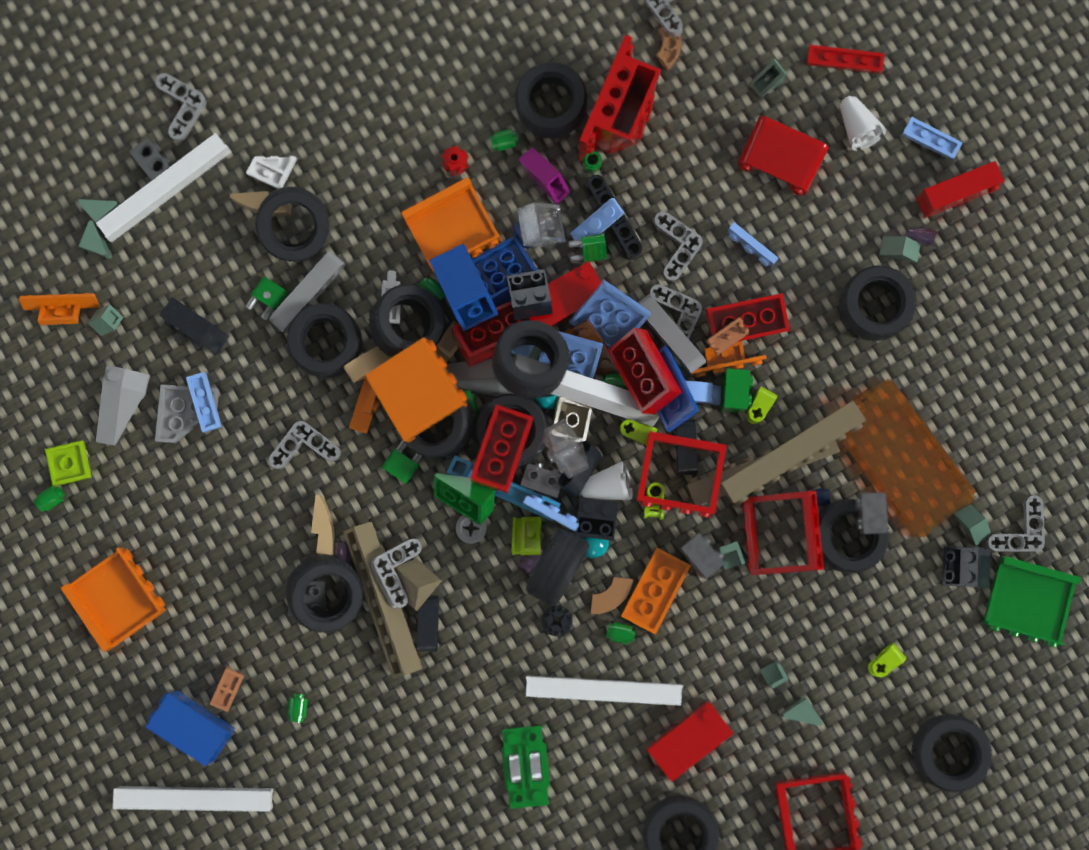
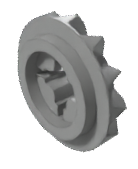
M462 515L456 523L458 537L463 542L470 544L479 542L486 534V522L484 521L481 526L473 522V525L480 529L474 530L470 537L469 530L463 529V527L469 526L471 520Z

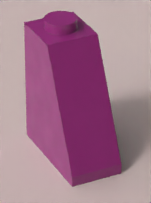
M533 147L518 159L524 171L556 205L570 193L561 173Z

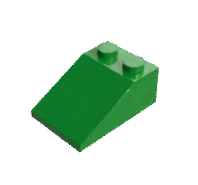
M440 473L434 475V497L481 526L493 512L495 489L471 482L470 478Z

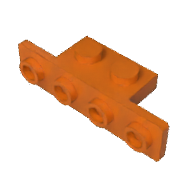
M93 293L19 296V302L24 310H40L38 316L40 325L78 324L81 308H99V302Z
M742 341L736 342L718 356H716L711 347L705 348L704 354L707 367L699 368L690 375H695V378L706 376V372L713 371L714 374L725 372V368L728 367L741 369L744 368L743 364L751 363V366L763 364L762 360L767 358L766 355L746 359Z
M367 378L364 379L349 425L350 429L362 433H368L374 412H377L380 404L379 398Z

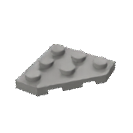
M161 384L155 442L177 443L199 424V420L188 386ZM211 388L217 408L219 389Z

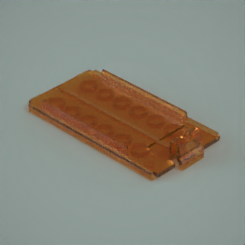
M887 379L872 391L867 389L853 399L866 421L861 423L863 427L853 433L850 430L845 433L847 437L841 441L879 493H886L887 504L912 537L924 538L945 519L963 506L966 507L973 502L975 498L973 494L976 491L893 380L890 382ZM865 398H868V400H869L870 402L867 403L866 400L863 401V402H861V401H862L863 399H865Z

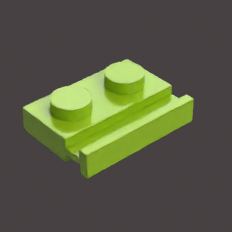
M513 517L512 555H541V517H522L517 519Z

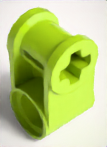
M760 386L752 400L751 407H749L746 413L747 421L751 424L760 423L766 417L778 395ZM755 411H758L759 417L757 418L753 417Z
M633 420L623 421L619 428L623 436L647 445L649 431L657 432L658 430ZM631 423V427L634 429L627 434L625 433L624 425Z
M656 482L648 485L646 496L654 497L650 494V489L652 486H658L661 492L655 498L664 499V487L660 483ZM652 504V507L644 506V519H647V517H658L660 520H663L664 510L659 509V505Z
M891 643L870 661L868 671L872 676L885 677L907 658L894 643ZM876 665H881V672L876 671L878 669Z

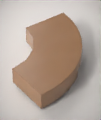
M670 21L671 28H674L676 30L677 26L675 27L672 24V21ZM661 27L658 32L662 37V47L656 54V58L668 71L675 64L679 56L681 34L677 37H671Z
M614 577L612 584L606 591L600 594H593L591 614L606 613L618 607L628 596L633 579Z

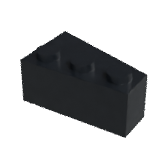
M173 297L159 315L165 319V325L171 329L178 328V334L184 338L191 337V343L199 348L203 345L215 354L220 352L230 337Z

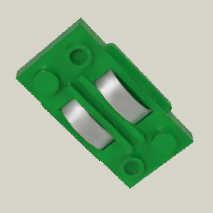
M541 725L502 729L504 743L502 747L505 789L509 794L510 809L549 805L547 787L550 785L547 749L546 743L542 739Z

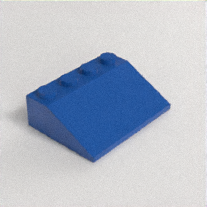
M515 236L472 259L495 308L511 301L507 276L537 271L530 257Z

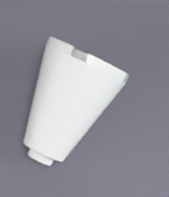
M848 96L842 100L840 110L850 147L854 151H857V147H860L862 150L878 142L881 139L879 136L882 132L885 135L886 128L857 97Z
M619 462L590 476L582 492L579 494L580 497L583 496V498L597 500L632 499L633 490L630 488L629 482H631L626 464Z

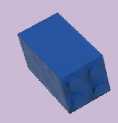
M464 244L429 260L463 331L498 315Z
M180 691L162 696L158 703L160 707L157 711L151 713L147 720L149 724L146 727L204 766L216 760L236 729Z

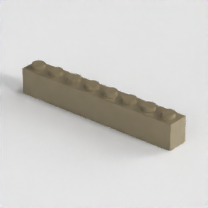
M853 400L725 480L720 486L732 504L737 502L739 505L748 499L746 495L754 492V494H757L765 489L763 486L765 483L770 481L773 484L781 479V473L786 471L788 474L797 469L796 464L800 461H803V463L808 462L814 458L812 454L819 450L822 453L830 448L829 443L835 440L838 443L847 437L845 433L852 430L854 433L862 428L863 425L861 423L866 421Z
M835 440L829 443V449L822 453L819 450L812 454L814 456L813 459L806 463L800 461L796 466L799 468L840 452L837 442ZM772 450L762 452L761 456L764 457L772 452ZM754 456L743 459V464L736 466V463L725 466L726 470L722 471L720 484L762 457L754 459ZM716 470L707 473L708 477L700 479V476L689 480L690 484L686 485L693 505H701L711 500ZM721 486L719 487L718 498L726 495Z
M365 523L343 531L393 679L422 669L420 658L417 655L402 608L394 609L389 605L371 569L372 559L383 553L373 523ZM383 562L377 564L378 568L384 565ZM385 571L384 573H381V575L383 576L385 574H388L389 572ZM387 577L385 579V584L387 587L391 588L393 586V582L390 577ZM398 597L395 599L396 603L399 602Z

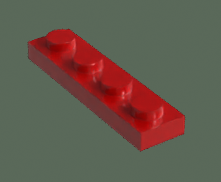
M809 45L807 65L881 74L883 72L885 53Z

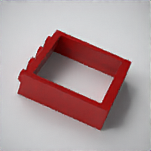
M649 431L637 502H641L640 505L652 507V504L659 505V509L666 511L676 508L679 509V513L690 515L691 511L697 512L700 517L710 518V515H715L727 445ZM653 442L719 453L709 507L644 496Z
M816 491L748 497L742 503V511L745 513L744 531L747 534L745 546L749 555L747 566L750 575L824 570ZM802 498L809 565L761 569L755 503Z
M837 772L774 782L785 850H796L785 788L839 780L850 845L823 850H860L862 848L861 836L857 835L856 829L859 828V821L853 812L856 804L854 796L850 794V788H852L850 776H847L845 772Z

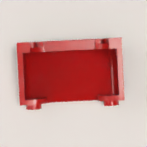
M759 116L737 165L745 172L758 169L790 184L789 187L792 189V193L798 196H805L829 147L825 143L771 118Z

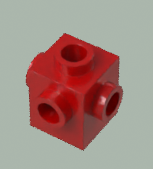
M457 145L447 148L443 155H441L443 160L441 165L447 173L450 171L453 177L457 174H462L469 167L467 160L469 156L464 149L460 150Z

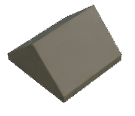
M558 397L550 435L581 443L586 441L593 407Z
M418 559L395 567V572L407 594V603L416 611L442 582Z

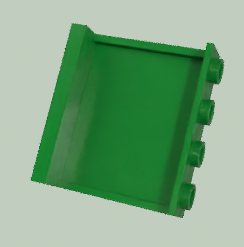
M1000 556L983 624L989 625L988 629L998 632L1001 629L1007 630V634L1019 637L1020 634L1027 636L1026 640L1037 643L1039 640L1046 641L1045 645L1050 647L1065 646L1062 638L1075 586L1080 585L1082 577L1011 557Z

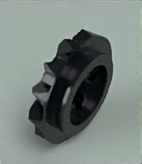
M551 606L542 616V626L552 636L565 635L572 627V615L563 606ZM551 614H553L557 618L564 615V617L561 620V625L563 628H561L557 624L550 626L554 621L553 616Z

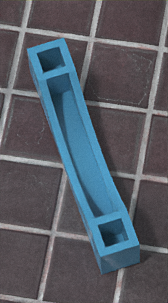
M455 455L447 473L453 476L470 478L475 464ZM513 482L508 494L495 490V496L553 522V519L524 504L525 498L535 495L542 499V504L547 507L551 504L559 509L561 505L552 499Z

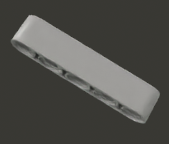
M331 251L325 254L275 310L269 321L283 333L287 332L293 318L300 311H303L304 308L306 309V307L311 306L342 271L345 263Z
M650 294L637 302L651 312L650 317L645 322L664 345L670 348L671 353L688 373L692 374L706 363L703 355Z

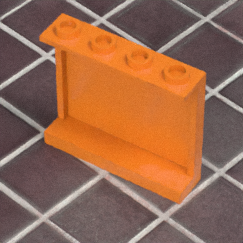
M469 177L401 212L434 275L436 274L429 260L464 244L469 255L476 257L482 253L483 249L487 247L491 249L499 244L498 241L501 240Z
M424 337L365 375L404 442H411L416 439V435L462 406H468L465 401L467 400L465 393L462 390H458L455 385L457 383L456 378L452 373L449 374L445 368L447 363L442 356L439 357L436 350L438 349L435 343Z
M119 547L115 553L74 582L61 587V590L103 652L110 651L166 611L163 599L160 596H156L153 592L154 586L149 580H145L141 567L138 564L135 565L132 561L133 556L128 549Z

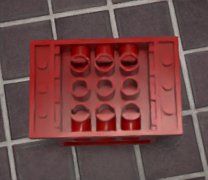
M626 34L580 138L579 161L582 163L583 157H586L588 153L592 154L595 151L594 148L612 154L635 145L637 139L641 140L645 130V122L648 123L651 117L653 100L655 98L654 93L661 69L632 58L634 48L632 44L633 37Z

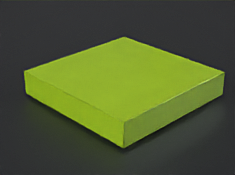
M83 440L45 449L52 485L59 486L92 478Z

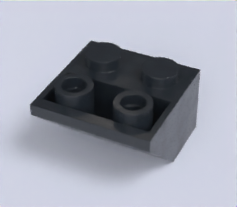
M545 269L507 276L515 320L553 314Z
M580 497L577 523L579 525L575 535L614 541L618 502Z
M944 547L943 586L989 588L990 549Z

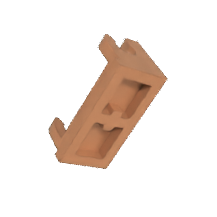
M738 317L708 338L706 342L716 356H718L749 334V330L743 325L742 319Z
M226 665L210 700V705L228 712L244 677L241 671H235L232 667Z

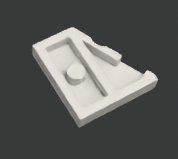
M254 156L246 174L271 187L280 189L283 188L297 158L295 156H270L268 158Z

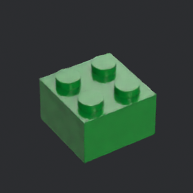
M725 370L722 379L720 411L744 413L751 407L752 395H749V390L753 386V376H750V370Z

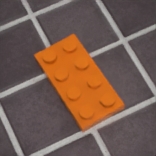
M656 548L621 617L656 635L691 565Z

